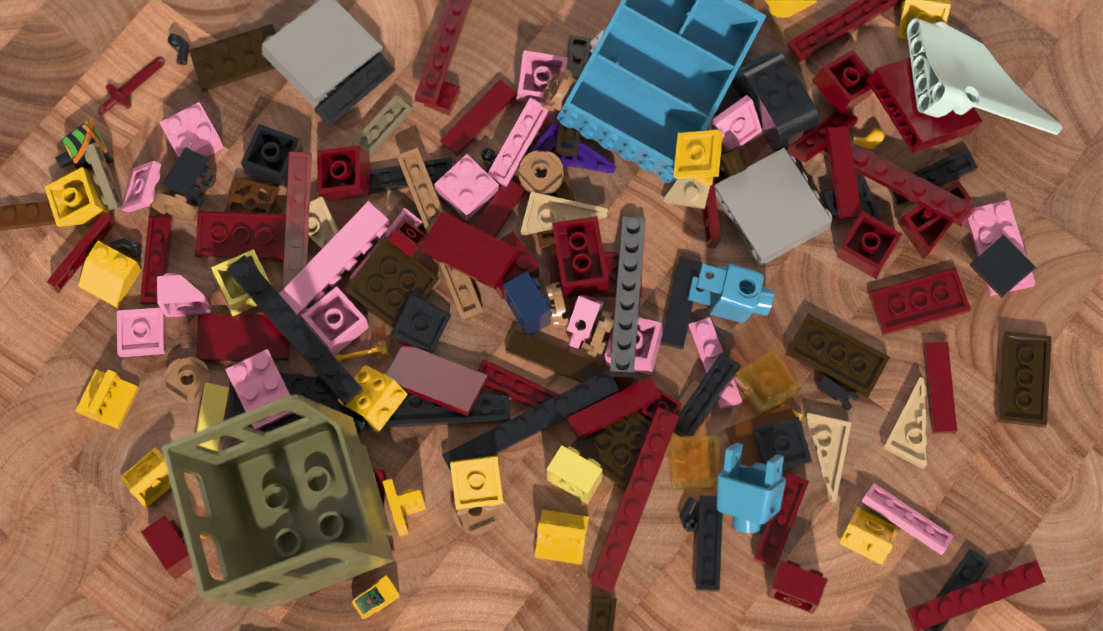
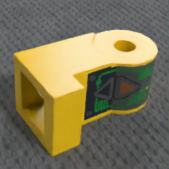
M386 575L373 587L357 596L352 601V604L360 617L365 619L398 599L400 595Z

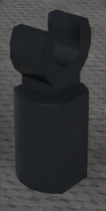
M826 375L817 387L818 390L833 400H839L842 407L849 411L852 405L848 404L846 399L852 398L857 401L859 398L855 392L845 391L843 386Z

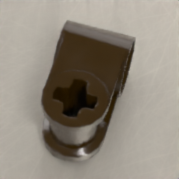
M738 147L723 153L720 157L719 174L721 176H733L748 168Z

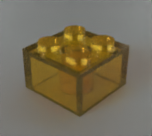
M775 349L736 372L734 377L736 385L758 416L770 412L799 393L801 388Z
M719 436L671 437L672 490L717 489V479L720 473Z

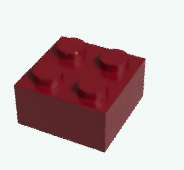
M445 81L437 106L424 104V106L450 116L461 93L460 87Z
M404 219L388 240L394 246L400 248L404 254L411 257L424 241L426 235Z
M658 389L662 399L644 407L641 415L651 421L657 407L677 414L682 403Z

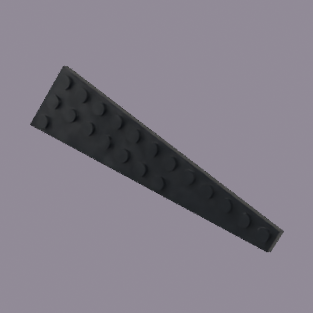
M279 372L290 396L299 395L321 405L324 403L364 419L363 416L341 405L338 402V397L319 376L313 377L304 376V374H285ZM229 378V419L246 413ZM406 392L408 395L382 428L507 422L510 420L509 396L480 393L469 415L466 416ZM293 413L259 431L270 432L305 417ZM366 421L364 429H372L373 427Z

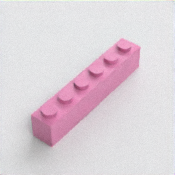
M368 201L279 293L280 296L302 319L301 315L314 302L317 303L326 295L324 292L330 286L333 288L342 279L340 275L345 270L350 271L356 265V258L361 253L365 255L372 248V242L377 237L381 238L386 234L389 229L387 227L389 220Z

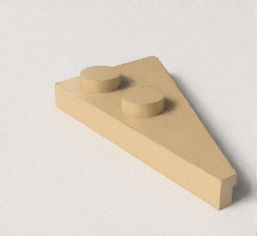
M694 178L678 179L664 197L663 202L705 209L710 185H703Z
M531 192L520 232L521 235H528L551 230L553 222L598 216V219L606 218L608 209Z
M322 196L310 202L308 236L323 249L339 232V229L326 198Z
M920 377L883 449L925 469L927 465V440L925 435L926 389L924 379Z
M807 413L806 421L829 502L835 503L852 423Z

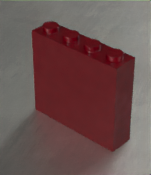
M910 57L876 68L866 80L912 154L968 135L982 123V119L974 107L963 115H959L951 110L939 118L919 112L916 103Z

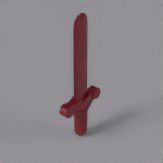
M161 57L155 58L119 89H116L112 84H107L106 90L111 97L102 106H99L97 109L98 114H105L106 111H109L116 104L124 106L126 109L131 108L132 104L126 97L163 67L165 60Z

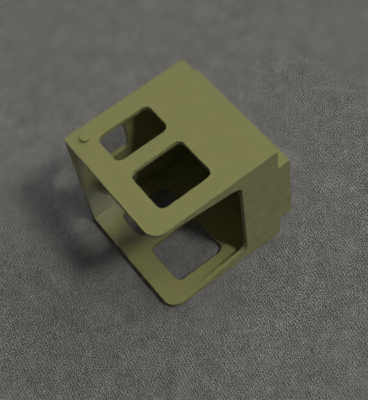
M291 395L161 447L201 599L268 610L394 562L388 537L392 536L368 451L366 446L360 444L355 423L351 416L302 396ZM282 411H291L305 417L270 432H261L247 427V425ZM224 435L245 441L222 451L199 446ZM184 472L192 474L197 478L207 518L198 516L194 512ZM200 534L213 539L224 580L214 579L211 576Z

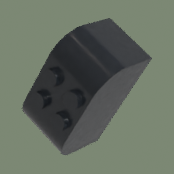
M775 49L738 68L733 79V85L741 98L747 95L752 99L762 133L774 152L785 148L787 151L788 146L819 125L818 113L811 97L781 51Z

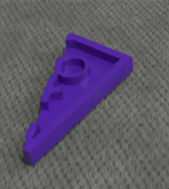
M553 123L529 153L533 151H549L555 154L558 126ZM579 142L578 157L556 155L563 166L611 174L616 170L614 164L582 142Z

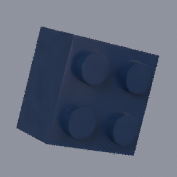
M526 272L503 284L505 301L526 335L530 336L551 324L550 316H552V312L550 309L552 305L547 296L542 297L539 289L541 287L535 277L531 278L529 273Z

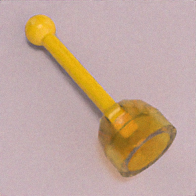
M384 339L375 342L370 350L345 355L335 354L334 356L341 362L343 359L373 354L376 358L383 359L390 357L387 340Z

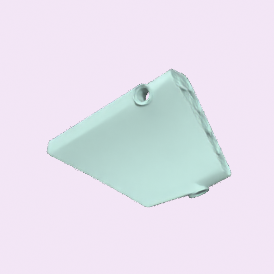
M918 18L911 20L907 28V37L916 103L919 112L939 118L951 110L959 115H963L971 108L976 107L1055 135L1060 133L1062 130L1061 124L1040 108L1014 83L984 44L943 22L932 24Z

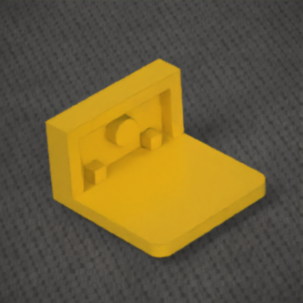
M363 366L354 377L363 388V391L347 405H344L339 398L338 402L363 416L373 428L380 431L408 394L394 379L369 366Z

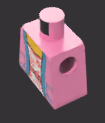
M586 294L578 296L567 327V331L572 332L568 343L570 346L581 349L585 338L589 339L593 336L606 302ZM581 320H584V321H585V323H586V328H582V327H581V325H580V321H581Z

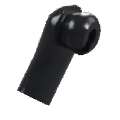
M170 34L167 41L178 52L176 63L187 65L190 49L188 42L180 35Z
M484 148L481 151V157L487 166L486 173L488 174L497 154L490 148Z
M131 238L109 242V246L116 251L127 250L130 252L131 257H137L142 254L141 244Z
M690 496L680 511L679 518L687 532H694L698 528L694 511L699 501Z

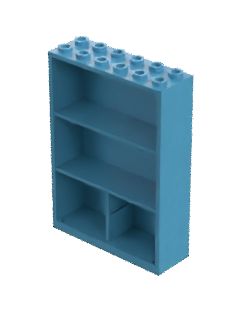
M622 0L556 119L560 120V123L565 127H573L580 131L583 137L598 141L603 148L616 151L624 160H632L639 164L642 170L653 172L659 175L662 181L674 184L678 180L673 177L678 133L706 131L766 15L739 0Z

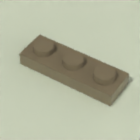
M395 95L352 142V146L360 145L370 153L371 158L413 112L412 107Z
M99 142L85 146L86 151L84 155L87 162L92 164L94 169L93 179L97 185H100L103 204L108 206L109 210L122 206Z

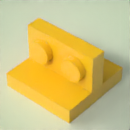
M949 0L902 1L898 38L908 39L907 28L914 18L932 24L937 22L947 23L951 2Z
M720 130L678 133L673 177L676 179L694 178L703 185H712L713 177H719L723 133Z
M96 369L76 408V412L119 430L137 395L139 387L120 379L116 372L107 370L104 373Z
M156 447L119 478L145 508L172 487L164 456Z
M497 455L450 461L456 510L503 504Z
M392 479L383 481L399 536L409 534L404 516L426 509L421 491L408 489L403 491L402 495L397 496Z
M857 506L839 544L883 565L894 545L900 527Z
M542 510L537 530L535 558L582 565L589 517Z

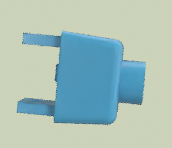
M728 263L726 266H718L717 268L702 264L699 278H692L687 300L711 306L709 315L743 323L753 313L762 316L769 314L774 298V290L762 287L764 276L760 272L732 263ZM705 273H711L713 279H707ZM696 287H697V288H700V289H703V291H702V292L697 291V290H696Z
M734 443L726 449L724 470L718 474L716 507L719 512L733 516L732 527L735 530L743 533H756L760 530L761 524L766 523L780 511L786 478L781 476L784 456L776 454L767 461V465L758 462L753 466L740 465L742 444Z

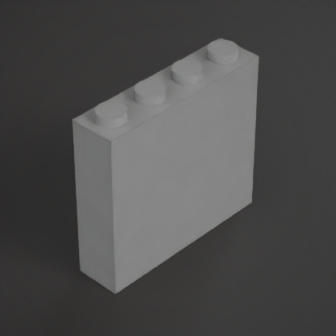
M316 0L312 7L307 11H301L295 20L291 23H285L278 33L274 36H268L262 44V55L315 109L378 55L382 54V46L336 0Z
M785 148L714 185L716 199L760 267L830 228L832 222L830 211L826 207L823 208L819 202L820 197L818 193L810 188L807 176L803 171H799L795 158L788 154Z

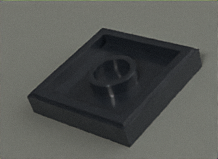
M1005 235L1001 236L969 265L1001 298L1036 268Z
M410 294L390 336L405 344L433 354L451 314Z
M799 417L753 428L762 464L767 465V461L776 454L784 456L782 470L812 463Z

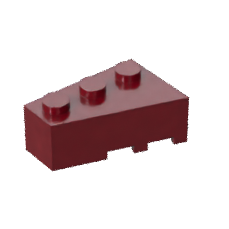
M959 180L944 189L967 202L971 200V197ZM919 205L903 215L898 225L924 260L953 222Z

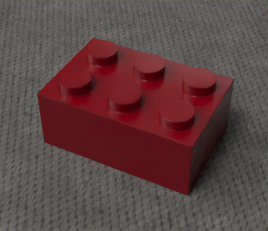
M598 216L553 222L552 233L562 295L607 290L608 275Z

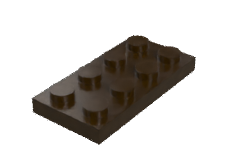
M273 24L189 50L202 92L275 69L262 55L263 41L268 36L276 34Z
M807 314L786 351V355L866 398L869 397L890 359L884 353L810 314Z
M1004 332L998 422L1043 428L1047 426L1052 336Z

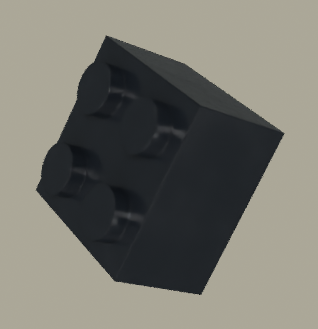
M258 124L241 161L244 172L286 188L289 152L302 153L303 146L301 140L295 136Z
M185 147L162 185L169 196L174 197L175 194H179L187 198V204L197 208L202 205L208 188H212L215 184L216 173L209 158Z

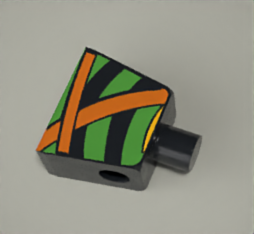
M91 119L84 122L61 140L66 151L55 157L61 169L74 163L77 170L81 167L91 170L93 169L92 164L87 162L84 155L86 151L85 146L99 142L106 163L113 162Z

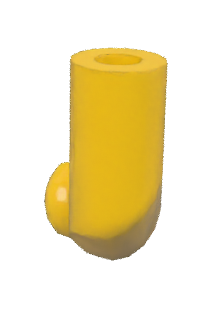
M874 128L865 138L854 136L853 143L864 149L872 150L883 141L884 133L882 129Z

